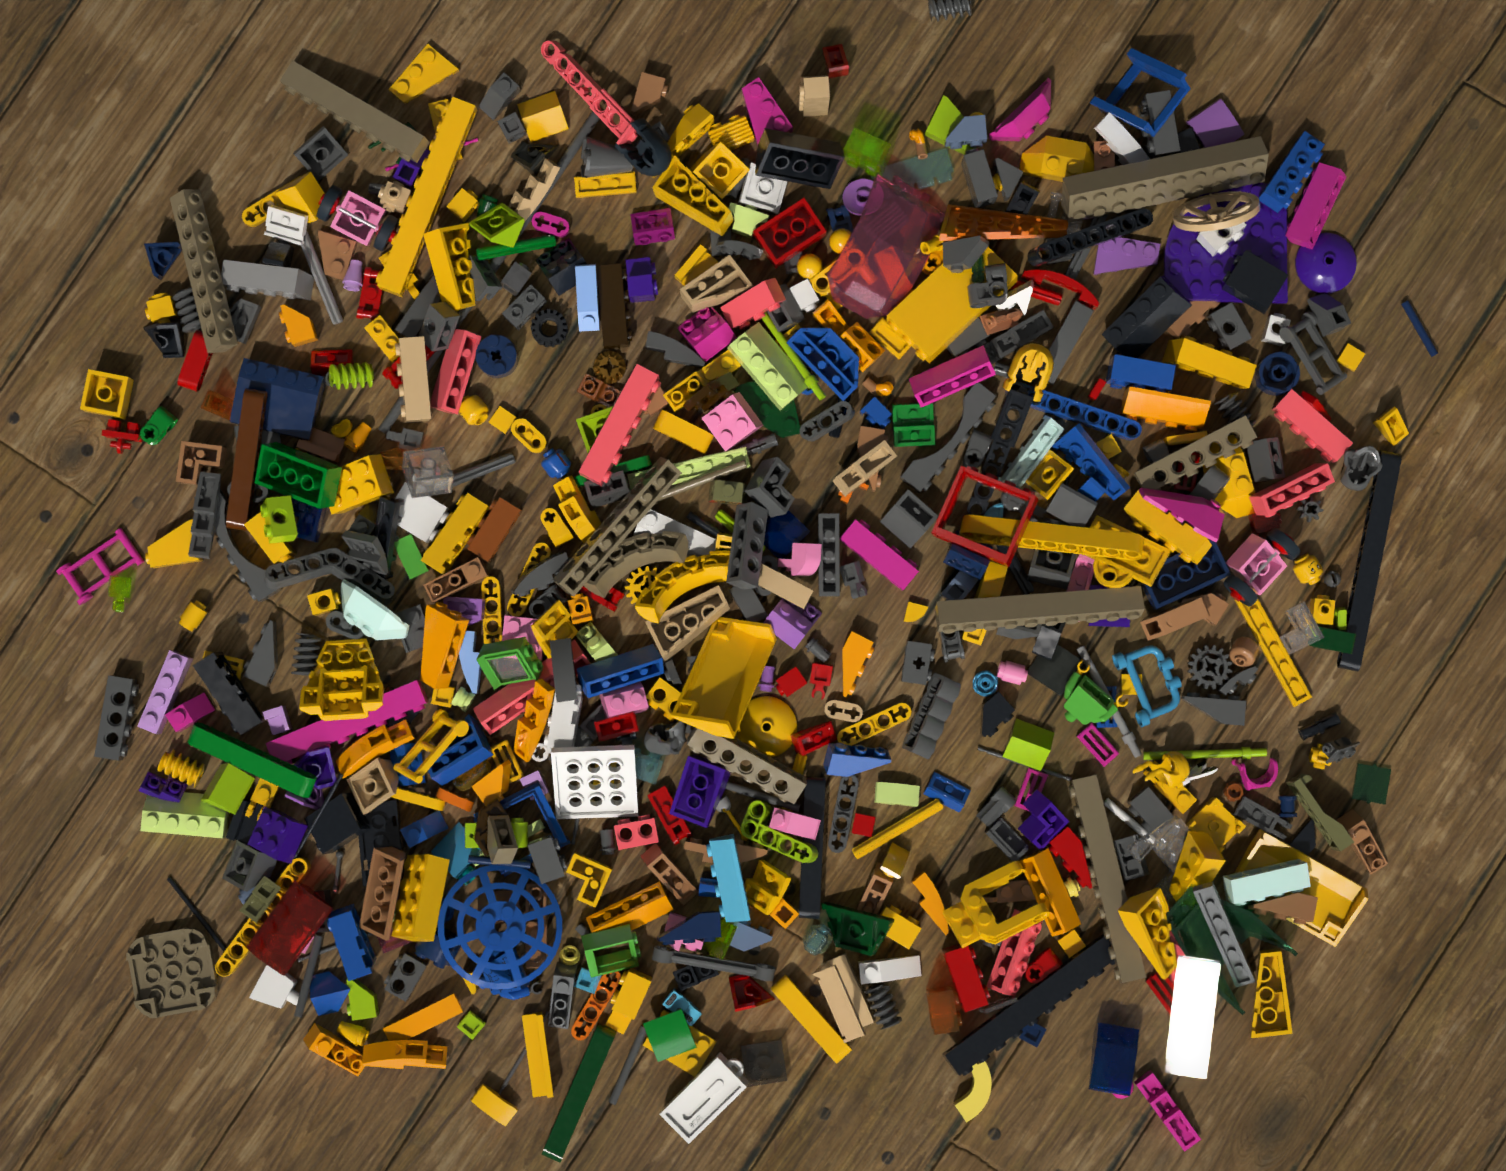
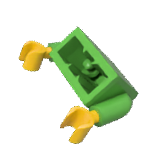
M1080 660L1077 665V672H1073L1065 684L1064 698L1067 700L1064 704V708L1067 710L1065 718L1069 722H1074L1078 719L1085 725L1090 722H1106L1118 711L1117 708L1119 706L1125 707L1128 704V698L1123 702H1119V698L1124 695L1120 692L1115 697L1116 702L1113 703L1114 700L1086 675L1081 676L1089 670L1090 664L1087 669H1081L1080 664L1083 660Z

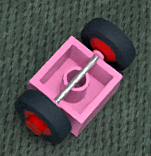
M332 185L327 193L322 195L318 203L320 206L317 211V217L327 221L336 211L337 214L330 227L368 247L376 234L373 247L384 251L397 233L396 229L399 219L389 215L384 223L381 224L387 211L351 191H348L342 204H339L343 190Z
M1276 528L1268 532L1266 535L1267 540L1252 533L1226 561V565L1234 575H1230L1225 579L1224 586L1235 600L1249 607L1257 601L1258 597L1256 594L1261 595L1287 567L1279 554L1290 560H1294L1300 554V549L1288 534Z

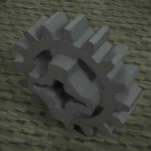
M1205 645L1203 646V651L1197 648V655H1190L1193 661L1187 662L1191 666L1187 673L1193 674L1190 680L1196 679V686L1203 684V689H1207L1210 685L1212 689H1216V684L1223 686L1222 680H1229L1226 674L1232 673V670L1228 669L1232 662L1226 661L1229 655H1222V648L1216 651V646L1212 645L1209 650L1208 646ZM1206 654H1214L1217 658L1210 659ZM1198 660H1199V661H1200V667H1199V669L1197 670V669H1196V665H1197V662H1198ZM1206 663L1213 664L1212 671H1206L1205 668L1208 667ZM1220 665L1223 666L1221 675L1219 673ZM1207 675L1210 676V678L1213 679V681H1206L1201 677Z

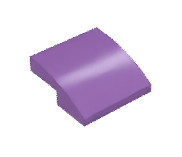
M1218 99L1186 121L1189 127L1192 128L1195 137L1200 140L1203 148L1234 142L1244 135L1238 122L1222 99Z

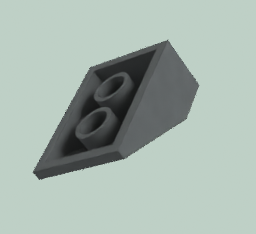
M1046 517L1043 518L1042 522L1072 526L1068 523ZM1035 549L1027 580L1067 590L1076 554Z

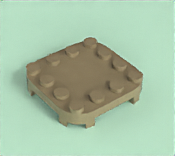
M182 928L140 937L130 945L128 952H126V961L128 960L132 979L135 997L133 1002L136 1009L149 1018H158L201 1010L216 1000L218 982L211 943L205 931L197 928Z

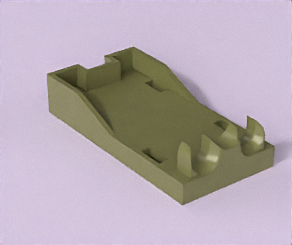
M1301 773L1285 781L1332 850L1341 852L1354 843L1344 826L1322 811L1305 786L1306 783L1312 780L1310 775Z

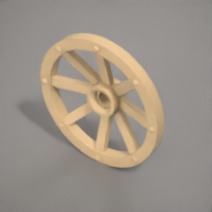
M1241 191L1210 193L1209 195L1192 199L1176 208L1172 215L1173 222L1177 228L1185 231L1203 232L1225 229L1246 222L1257 215L1260 211V201L1256 195ZM1230 201L1226 207H1217L1216 202ZM1240 201L1246 202V204L1233 210ZM1207 204H1210L1211 209H1209L1206 212L1197 209L1198 207ZM1187 212H1189V213L1194 214V215L1199 216V217L1184 216V215H1185Z

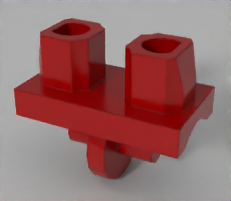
M109 419L106 430L102 429L101 436L118 439V441L110 442V447H117L118 454H123L124 449L132 448V444L125 443V440L143 441L140 436V424L128 422L126 433L120 432L121 421Z

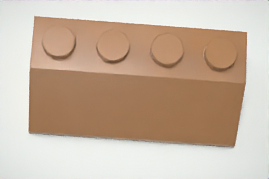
M394 847L373 849L359 928L386 941L389 940L406 855L405 852Z

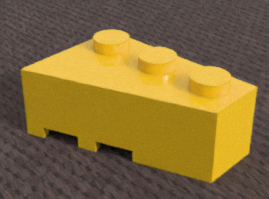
M1188 830L1169 888L1177 904L1198 906L1193 893V887L1213 881L1226 861L1207 832Z

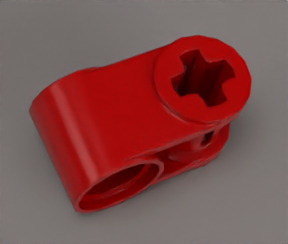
M1049 947L1027 965L1023 976L1028 982L1039 983L1056 971L1063 962ZM1031 969L1038 970L1036 973L1037 978L1029 977Z

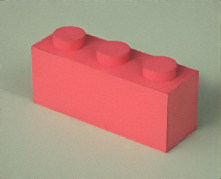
M776 278L764 280L720 308L730 328L739 327L742 330L750 326V321L753 319L757 321L765 317V312L768 310L772 312L780 308V303L785 301L786 298Z

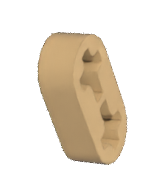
M831 700L824 707L825 714L833 719L857 722L863 715L862 708L853 703ZM835 703L837 708L843 709L842 713L835 712L834 715H831L828 706H832ZM853 707H856L859 716H855L854 719H851L850 714L844 713L845 709L852 710Z

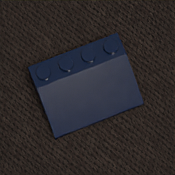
M244 358L237 380L230 422L235 424L240 422L243 394L246 388L267 391L263 430L310 441L326 386L324 377Z

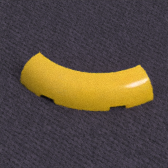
M710 551L708 555L698 557L692 555L686 557L684 564L675 562L655 576V580L648 588L645 587L638 597L635 604L638 614L650 622L659 624L663 613L669 605L687 591L709 583L726 582L730 551Z

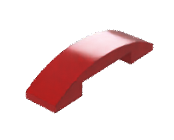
M1047 270L1024 271L1021 276L1024 280H1033L1034 284L1038 286L1045 279L1080 295L1077 301L1096 310L1099 305L1096 297L1086 287L1066 275Z

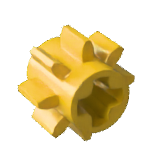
M1317 744V748L1312 747L1310 750L1309 762L1313 763L1314 768L1325 769V765H1331V763H1325L1329 758L1322 751L1323 744Z

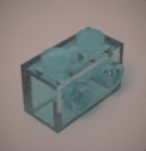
M635 747L636 778L656 785L664 761L660 760L661 756L649 752V755L641 753L642 749Z

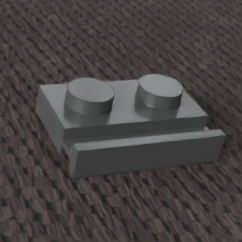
M421 604L395 613L401 621L409 625L408 636L401 639L405 652L408 653L422 648L425 614Z

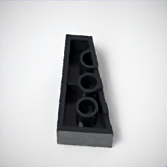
M222 651L213 652L192 665L208 687L211 695L219 703L223 714L227 715L230 719V725L236 733L239 732L240 735L245 734L265 721Z

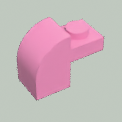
M792 543V559H778V567H786V571H791V576H810L814 574L821 561L822 544Z
M670 912L665 931L688 917ZM695 939V943H683V940H675V944L670 946L679 951L682 943L685 944V949L696 952L697 949L701 950L704 941L702 939Z

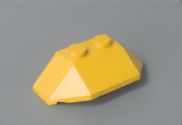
M1045 136L1022 153L1019 169L1023 171L1022 175L1063 182V177L1094 171V154L1085 142Z
M1234 435L1228 436V441L1231 444L1237 443ZM1213 442L1209 450L1216 454L1219 452L1220 447L1217 443ZM1241 447L1234 449L1235 454L1224 458L1222 455L1216 458L1217 463L1214 464L1231 477L1215 498V501L1221 504L1222 510L1235 518L1255 513L1249 496L1255 494L1244 453ZM1205 465L1202 466L1204 475L1212 466L1208 468Z

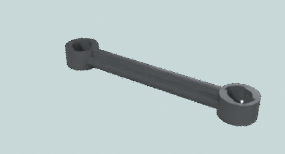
M654 946L652 960L660 963L673 962L748 975L763 981H773L776 969L768 964H750L681 952L665 946Z

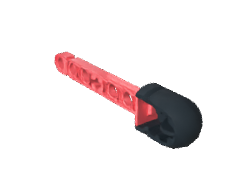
M545 41L541 46L543 57L550 64H553L554 69L619 138L615 148L621 154H624L626 160L638 172L651 177L660 175L667 170L671 162V150L658 132L651 128L645 119L641 118L634 121L570 54L565 53L566 50L557 41ZM550 44H552L555 49L554 54L552 56L548 53V47ZM563 58L568 63L566 69L561 67V60ZM576 72H578L581 77L578 83H576L574 80V74ZM602 99L605 100L607 104V107L604 111L600 108V102ZM615 113L620 117V122L617 125L613 122ZM638 135H641L644 140H641L634 147L631 143L634 142Z

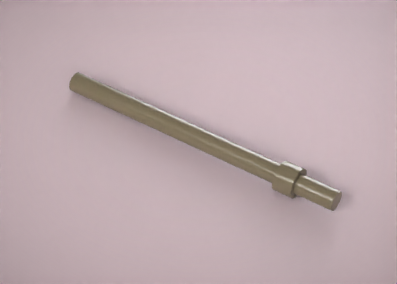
M743 460L669 488L658 501L747 468V463Z

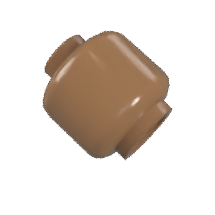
M1240 637L1234 641L1229 657L1235 665L1249 667L1254 664L1259 647L1252 638Z

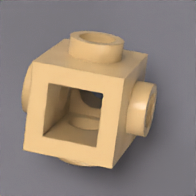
M388 181L386 186H382L379 191L380 205L388 212L393 213L396 211L403 214L411 190L404 188V185L399 182L393 181L392 183Z

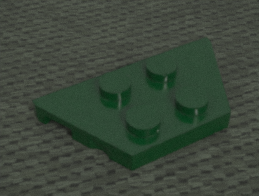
M830 902L822 903V909H826L830 920L827 923L833 934L835 946L838 948L872 956L876 954L894 923L893 918Z

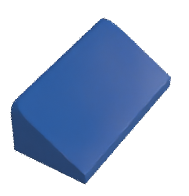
M934 772L923 794L933 800L939 799L943 805L960 812L971 790Z

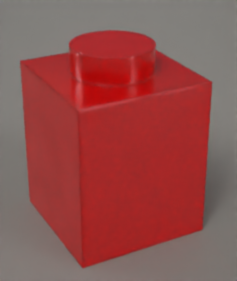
M794 667L776 680L778 684L775 685V688L781 696L785 694L788 697L806 685L807 682L798 668Z

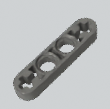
M854 775L843 776L839 784L828 839L829 849L835 853L842 852L847 845L858 790V779ZM848 777H851L852 781L855 782V785L851 786L849 791L854 792L853 796L841 794V790L846 791L847 786L843 782L848 780ZM844 797L851 800V806L848 809H842L839 805L840 800ZM840 817L845 818L847 821V826L844 829H838L835 825L836 820ZM833 830L839 833L846 832L845 837L840 836V842L843 843V846H839L838 849H834V845L831 844L837 837V834H833Z

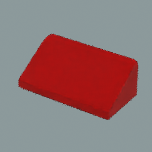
M352 349L311 351L310 367L314 375L325 376L331 364H335L336 367L338 364L345 366L347 363H351L353 365Z
M634 711L594 722L599 742L639 731Z

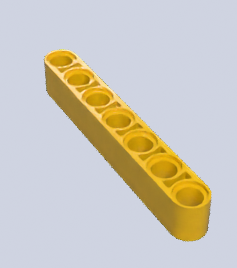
M299 857L293 859L292 863L287 866L275 882V884L281 887L277 894L280 898L279 905L270 904L266 910L268 916L266 922L259 920L255 923L250 918L247 920L216 962L215 970L218 975L226 977L237 970L310 871L311 864L307 858ZM296 862H303L305 866L303 872L296 870ZM285 878H289L292 881L290 889L285 888L283 885ZM248 928H252L255 931L253 939L249 938L246 934ZM236 944L243 948L242 955H237L234 952ZM223 961H227L230 964L231 969L229 972L222 969Z

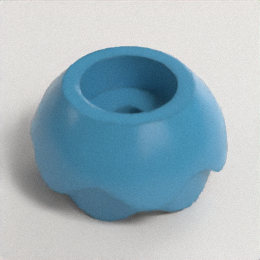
M981 671L973 678V689L976 693L986 697L996 692L998 679L993 673Z

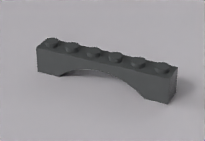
M979 382L974 384L963 398L962 417L953 438L935 454L923 459L914 460L900 479L916 492L920 493L921 490L926 492L933 483L930 481L934 474L938 476L945 468L943 465L944 461L947 458L951 460L958 452L955 447L959 442L965 443L971 435L968 433L971 427L977 428L983 420L981 417L983 412L986 410L989 413L996 404L993 401L996 395Z
M220 488L215 532L218 535L216 540L222 549L225 547L229 553L227 555L229 562L233 566L236 565L239 569L237 574L243 583L247 582L250 587L248 592L252 599L263 602L281 591L282 588L269 589L264 581L266 570L252 563L237 547L230 528H226L229 501Z

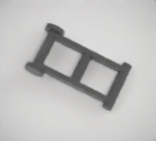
M1306 312L1302 315L1301 321L1292 327L1284 326L1280 329L1279 334L1284 342H1291L1316 384L1317 393L1322 395L1345 380L1347 373L1341 371L1315 327L1317 324L1315 314ZM1306 328L1318 348L1309 355L1296 335L1297 332ZM1320 356H1323L1334 375L1327 382H1324L1313 363Z

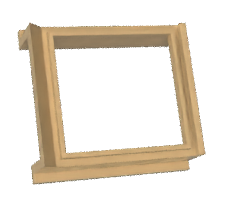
M844 953L823 962L812 975L820 978L818 982L842 1037L845 1036L843 1041L846 1043L865 1036L866 1033L863 1027L874 1023L875 1019L848 956Z

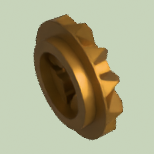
M613 351L601 353L595 359L593 370L599 380L612 384L618 382L624 376L626 364L621 355ZM609 359L612 365L618 366V368L611 370L610 376L607 369L601 368V366L608 364Z

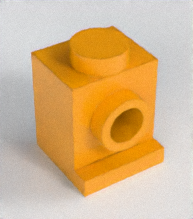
M583 593L576 594L574 597L571 596L572 600L567 602L572 624L577 625L594 621L588 596L583 597ZM581 604L583 606L582 612L576 611L577 605Z

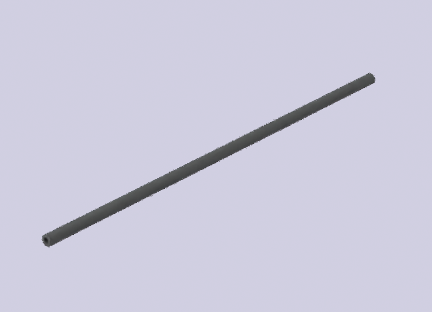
M593 111L558 161L557 165L560 169L551 187L540 204L524 222L517 240L582 146L585 137H588L600 118ZM507 255L492 259L490 266L494 273L497 272ZM472 307L457 311L460 317L455 329L459 328ZM443 350L436 351L426 361L427 374ZM403 397L398 398L379 426L378 430L384 434H387V431L391 429L401 414L400 405H403Z

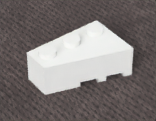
M577 685L578 700L557 702L556 692L553 696L552 715L549 714L548 718L549 734H546L544 739V746H547V751L550 754L551 748L574 747L583 702L581 685Z

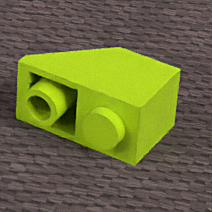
M346 979L347 983L344 984L350 988L347 1013L348 1016L352 1017V1021L379 1016L377 994L357 979L351 981Z

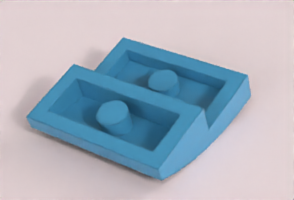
M458 822L431 853L434 856L449 859L448 872L457 879L471 865V863H468L469 855L479 856L482 851L480 848H465V827Z

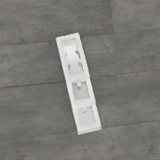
M1110 112L1094 127L1107 141L1106 145L1119 157L1118 161L1122 165L1150 159L1137 141Z

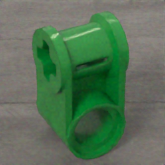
M160 406L141 429L140 436L142 440L149 445H157L176 425L178 418L166 408ZM148 432H152L155 437L153 439L150 438Z

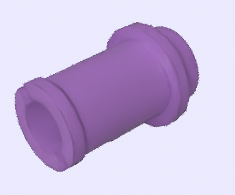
M765 666L761 675V683L758 684L760 691L772 692V688H774L772 684L775 667Z

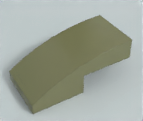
M264 876L239 911L257 923L273 902L281 887Z

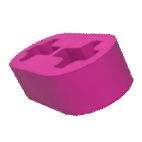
M537 212L532 217V225L537 231L560 238L565 237L569 233V224L561 217L545 212ZM544 217V221L548 222L549 225L542 224L539 227L536 219ZM560 223H563L566 229L561 230L560 233H558L557 228L552 227V224L560 225Z

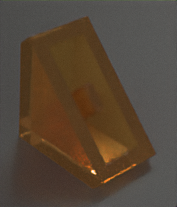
M208 389L201 409L230 421L234 400Z

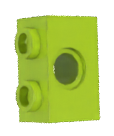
M291 495L266 498L260 506L262 518L265 517L264 534L265 537H268L269 544L294 541L298 533ZM273 517L281 518L282 523L276 522Z

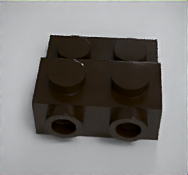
M728 372L707 383L683 406L687 411L694 408L697 410L702 408L704 412L711 408L714 409L722 403V400H726L732 394H735L734 390L740 384L732 373Z

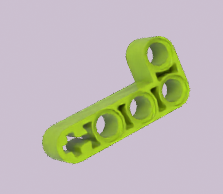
M757 800L749 805L740 828L743 836L802 863H812L818 858V850L814 845L783 831L769 828L767 823L772 813V807L768 802ZM760 804L764 809L761 815L757 813V807ZM752 823L756 827V830L753 834H751L749 831V827ZM769 832H772L774 836L772 842L767 840ZM787 840H790L792 843L789 851L785 848ZM799 849L807 850V853H809V857H806V854L802 852H798Z

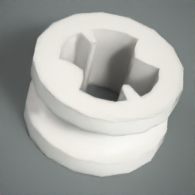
M538 743L537 747L540 746V749H545V752L543 753V758H539V756L536 757L534 753L532 755V758L535 761L541 762L548 758L549 753L547 751V746H544V744Z

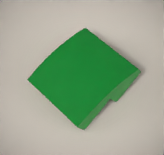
M919 403L892 404L894 447L935 445L933 403L922 408Z
M682 1009L643 1023L658 1062L697 1048Z

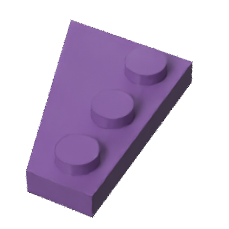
M1121 237L1097 246L1093 275L1157 265L1160 244Z

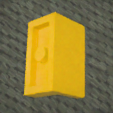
M700 244L674 275L675 279L685 286L717 264L718 261Z

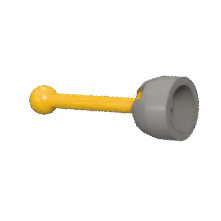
M727 795L723 796L716 810L720 813H726L741 834V839L747 841L748 838L742 835L740 825L729 811L731 808Z

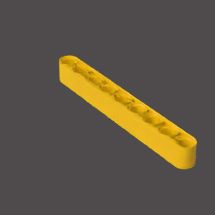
M964 515L959 536L977 543L1010 546L1021 520ZM1029 521L1018 547L1139 560L1142 557L1144 537L1140 534Z

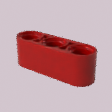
M196 330L193 335L177 382L178 386L196 392L202 386L213 353H207L203 333L200 330Z

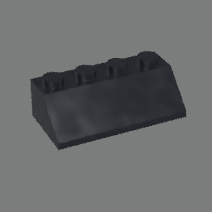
M765 128L758 143L755 175L831 189L845 156L840 142Z
M1160 276L1102 333V336L1124 356L1138 358L1192 304L1165 276Z

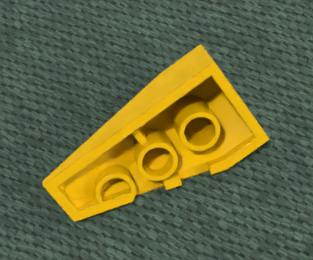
M1155 888L1130 897L1118 909L1125 928L1161 978L1166 980L1178 966L1174 943L1170 941L1169 931L1172 928L1171 923L1167 922L1168 904L1161 888Z

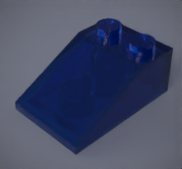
M1098 1022L1093 1035L1089 1078L1090 1090L1130 1096L1138 1050L1139 1029Z

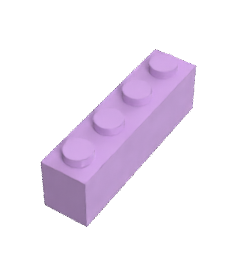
M169 650L137 727L154 734H162L168 720L165 714L172 710L193 658Z

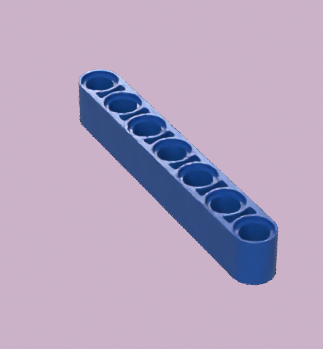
M1018 381L1012 384V387L1019 388L1021 386L1027 388L1028 394L1035 393V387ZM1042 390L1043 397L1041 402H1032L1030 408L1077 424L1080 423V425L1129 441L1136 439L1142 432L1141 425L1135 420ZM1052 399L1059 403V408L1056 410L1049 407V401ZM1069 406H1075L1078 409L1077 416L1069 414ZM1088 413H1095L1098 418L1097 422H1090L1087 417ZM1108 419L1116 421V429H1110L1107 426ZM1127 426L1135 427L1136 434L1134 436H1130L1127 433Z

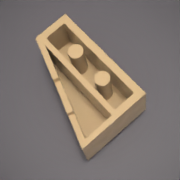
M728 255L682 287L680 294L691 311L696 312L707 307L732 301L754 286L731 255Z

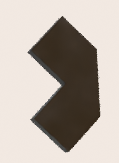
M498 799L484 806L478 813L473 839L485 857L489 855L487 849L488 817L508 815Z

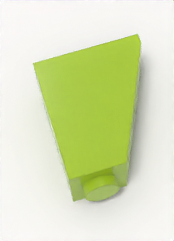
M943 95L924 135L945 145V140L964 118L948 97ZM962 145V148L953 150L966 155L967 151L975 148L970 147V145Z

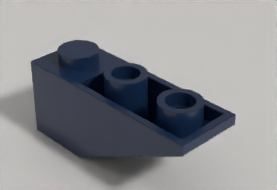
M696 912L657 936V940L659 942L662 941L663 945L675 944V940H683V943H695V939L702 938L704 942L716 941V937H721L720 912Z

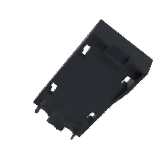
M399 800L384 801L364 815L370 829L358 836L363 886H367L374 848L394 847L402 851ZM393 816H396L397 826L393 824ZM364 860H367L368 862V870L366 871L364 868ZM403 865V871H402L401 881H402L403 876H404V865Z

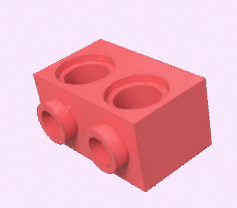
M650 814L638 816V821L630 822V818L618 820V824L614 825L618 850L659 842L655 817L650 818ZM643 824H649L652 827L650 835L642 834L641 826ZM623 828H629L632 831L630 839L621 837V830Z

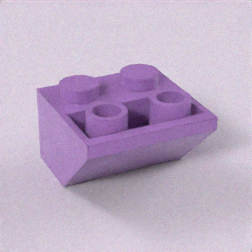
M782 598L763 623L771 624L775 635L795 649L822 613L810 603H807L805 609H802Z

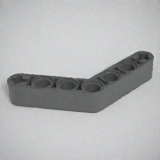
M330 548L288 560L284 563L269 566L265 572V585L273 590L327 574H333L342 581L345 579L356 585L384 606L392 602L395 588L390 582L337 548ZM336 558L338 562L332 563L328 559ZM315 563V564H317L319 567H318V568H311V567H309V564ZM296 569L299 573L291 574L289 570ZM353 569L355 573L349 574L345 570ZM370 580L372 584L366 585L362 581Z

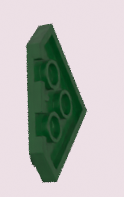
M755 381L740 384L734 390L735 393L740 392L762 422L763 427L780 438L800 434V424L794 400L780 411Z

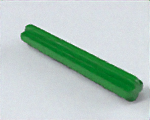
M554 235L516 241L514 248L501 244L478 248L476 254L479 260L554 247L556 246V239Z

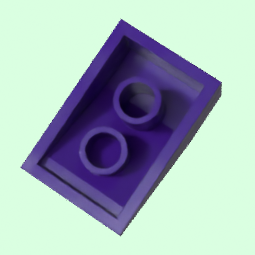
M697 754L689 755L669 814L708 828L724 793L731 772L718 762L713 763Z

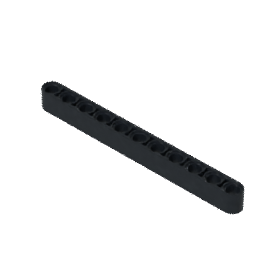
M1384 450L1379 452L1380 462L1383 466L1373 477L1347 608L1346 630H1343L1344 632L1356 634L1352 654L1339 652L1337 659L1338 668L1356 672L1360 670L1402 460L1401 454Z

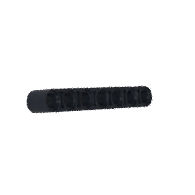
M1146 208L1139 209L1045 242L1028 252V261L1033 266H1040L1139 231L1151 225L1153 214Z
M805 776L807 785L804 788L803 815L821 820L816 840L802 837L803 841L817 848L818 858L812 863L801 862L799 918L820 919L826 777ZM802 850V853L806 854V857H809V853H807V850Z

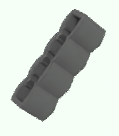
M934 673L928 683L927 692L921 699L919 711L912 720L911 729L904 738L903 749L926 759L931 757L935 751L936 740L942 734L944 723L951 714L953 702L959 696L961 684Z

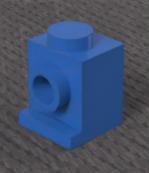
M876 397L859 412L862 416L864 414L867 415L866 420L872 426L877 425L884 429L891 422L889 417L892 414Z

